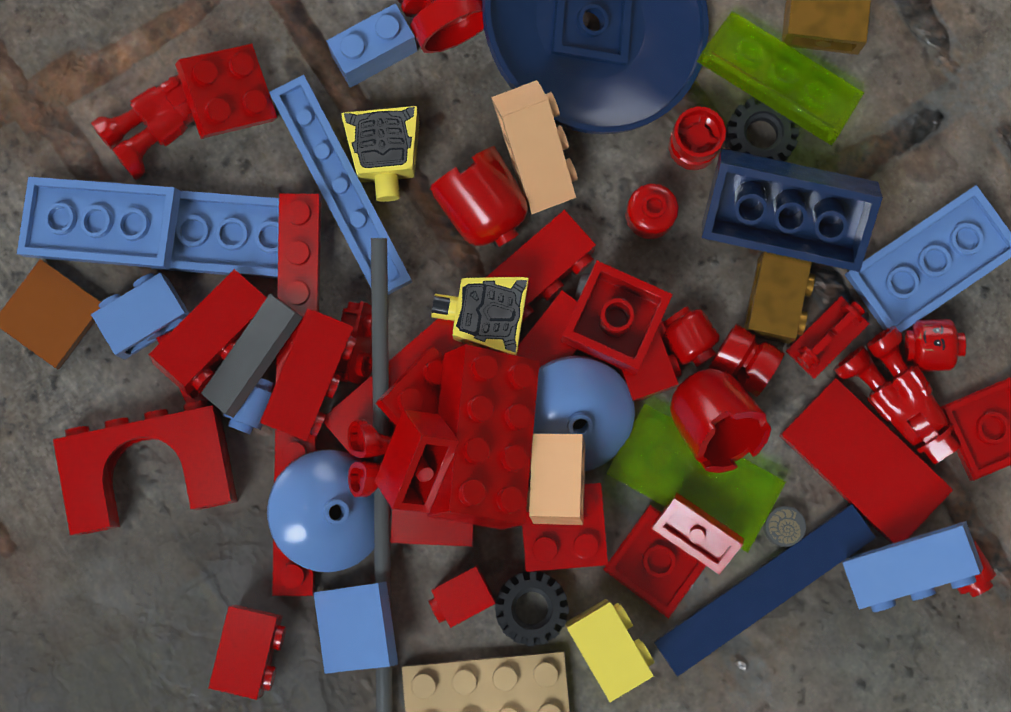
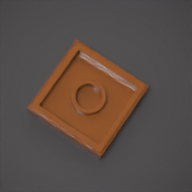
M40 259L0 311V329L54 368L60 369L95 321L91 314L100 309L99 304L101 301Z

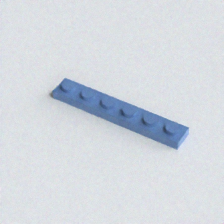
M302 75L270 91L269 93L370 287L371 238H387L388 295L412 283L403 262L305 76Z

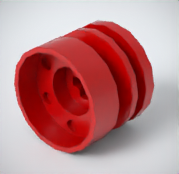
M398 0L402 4L401 9L405 16L413 18L410 27L424 53L442 52L456 47L484 30L482 0Z

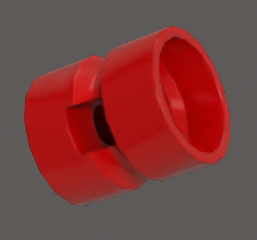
M697 106L687 109L679 116L669 138L668 147L671 158L677 165L687 170H699L706 168L714 161L726 136V127L719 114L708 107Z
M736 323L718 349L709 368L727 371L737 378V381L747 392L758 397L774 375L785 353L766 341L761 344L756 343L755 334Z

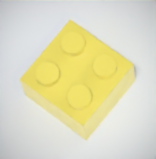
M604 599L566 622V628L609 702L654 677L649 666L655 662L643 641H640L639 638L635 641L632 640L627 630L633 627V624L621 604L616 603L612 605L610 601Z

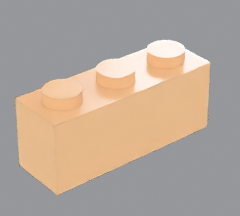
M536 80L491 97L518 185L526 197L531 214L576 198L572 182L577 181L578 177L571 159H565L563 150L568 149L569 145L561 125L556 127L554 117L559 116L560 112L552 92L545 94Z

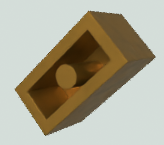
M786 0L781 46L858 55L867 43L871 0Z
M763 252L757 261L744 328L755 334V337L787 344L794 341L797 335L802 336L807 322V312L802 311L804 297L811 296L815 282V274L810 273L812 262Z

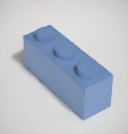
M966 521L856 554L842 562L859 610L871 606L872 612H879L896 606L894 599L907 595L911 596L912 601L927 598L936 594L934 587L950 583L952 589L968 586L977 582L975 575L981 574L983 570V565Z

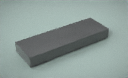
M269 294L201 394L224 414L234 418L303 317L280 299Z

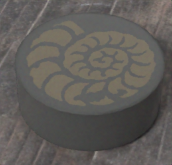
M782 506L772 509L766 515L763 528L770 542L777 546L789 547L802 540L806 531V522L803 515L797 509Z

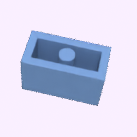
M396 3L326 40L330 53L350 88L417 52L415 36Z
M150 273L142 276L133 283L134 289L122 296L114 294L104 299L99 304L100 309L91 314L113 353L124 360L157 341V337L172 331L189 314L172 283L162 273L157 275Z

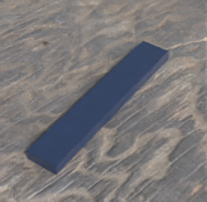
M849 504L806 534L798 543L783 550L657 638L653 643L678 677L876 537L853 504Z

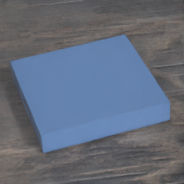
M387 582L313 592L325 674L398 665Z

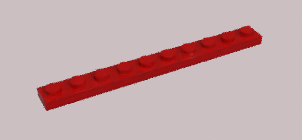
M279 193L277 298L304 317L307 308L319 312L321 195ZM302 320L276 356V382ZM275 430L274 483L280 473L291 462L305 454L317 451L316 436L309 434L307 441H303ZM273 540L272 596H314L315 571L301 567L291 561L281 552Z

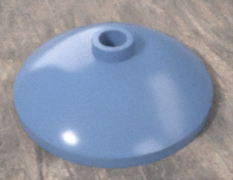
M587 356L561 357L541 366L538 375L533 434H583L586 444L585 471L595 469L611 460L627 442L634 424V401H632L625 380L607 363ZM577 419H585L586 423L582 428H573V423Z
M337 450L314 451L291 462L277 477L268 499V526L278 548L297 565L318 572H336L358 564L374 550V493L368 497H354L348 484L349 468L354 462H364L360 458ZM337 504L341 509V514L339 518L333 520L329 516V510L333 505Z

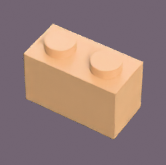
M533 434L530 464L531 482L530 487H528L526 512H529V517L533 524L583 525L586 446L583 434Z

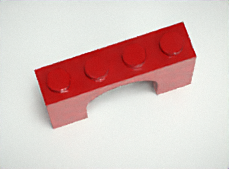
M197 401L183 405V412L169 414L168 409L154 410L144 413L145 420L129 423L128 417L112 419L104 422L105 428L90 431L89 426L74 427L65 430L66 437L53 439L70 535H86L120 527L113 489V472L119 458L127 449L146 440H160L170 446L178 455L183 467L191 510H202L238 502L220 409L213 405L208 406L207 401Z

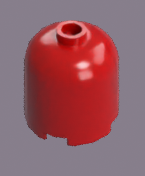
M491 146L472 156L474 163L467 170L460 173L457 167L453 168L431 185L430 190L467 243L474 246H486L496 242L500 248L519 236L515 228L525 220L528 213V203L503 157L495 146Z
M706 369L696 372L680 383L673 393L670 412L674 425L695 459L701 463L706 471L714 473L732 471L738 467L735 461L743 458L749 452L755 457L768 442L771 426L767 422L766 414L743 386L727 371Z

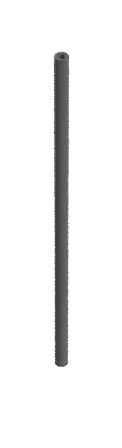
M371 238L373 426L377 432L389 435V418L375 404L389 389L387 238ZM385 455L373 457V462L382 463ZM377 488L374 492L375 583L387 582L391 609L390 505L379 488ZM392 666L376 668V712H393Z

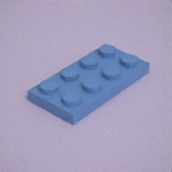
M28 177L17 254L31 258L170 269L181 191L175 187Z
M975 185L863 261L860 272L850 270L845 274V277L883 330L896 326L900 332H903L917 320L922 319L1010 259L1011 231L979 187Z
M181 191L170 269H151L229 275L235 269L242 276L278 279L279 198Z

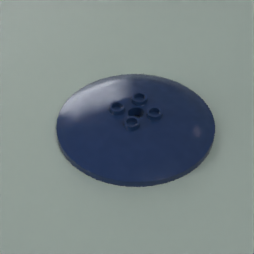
M482 0L483 25L487 44L492 58L511 89H515L537 80L545 94L552 92L557 102L560 115L554 117L555 123L579 132L617 134L632 131L657 120L677 105L690 90L702 67L707 50L709 17L706 0ZM584 13H593L598 18L600 23L598 31L589 30L584 25Z

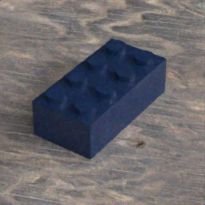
M721 148L702 221V238L860 272L883 197L877 181Z

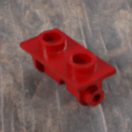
M840 296L786 352L815 379L870 324L862 317L865 313L864 309L856 302L850 305Z
M360 301V303L348 302L347 308L342 310L341 321L354 326L350 336L357 338L348 361L340 358L335 374L341 376L340 382L349 381L357 385L365 382L372 372V305Z

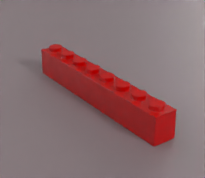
M564 209L485 278H528L522 319L523 324L535 312L532 306L542 297L546 301L553 298L565 286L561 281L573 271L576 275H579L595 260L591 255L595 251L596 244ZM435 320L389 360V388L427 348L434 346L444 357V353L465 345V343L453 339L454 321ZM372 375L327 413L323 421L353 457L354 455L349 449L347 439L351 422L365 420L373 425ZM389 419V429L393 428L395 430L396 425Z

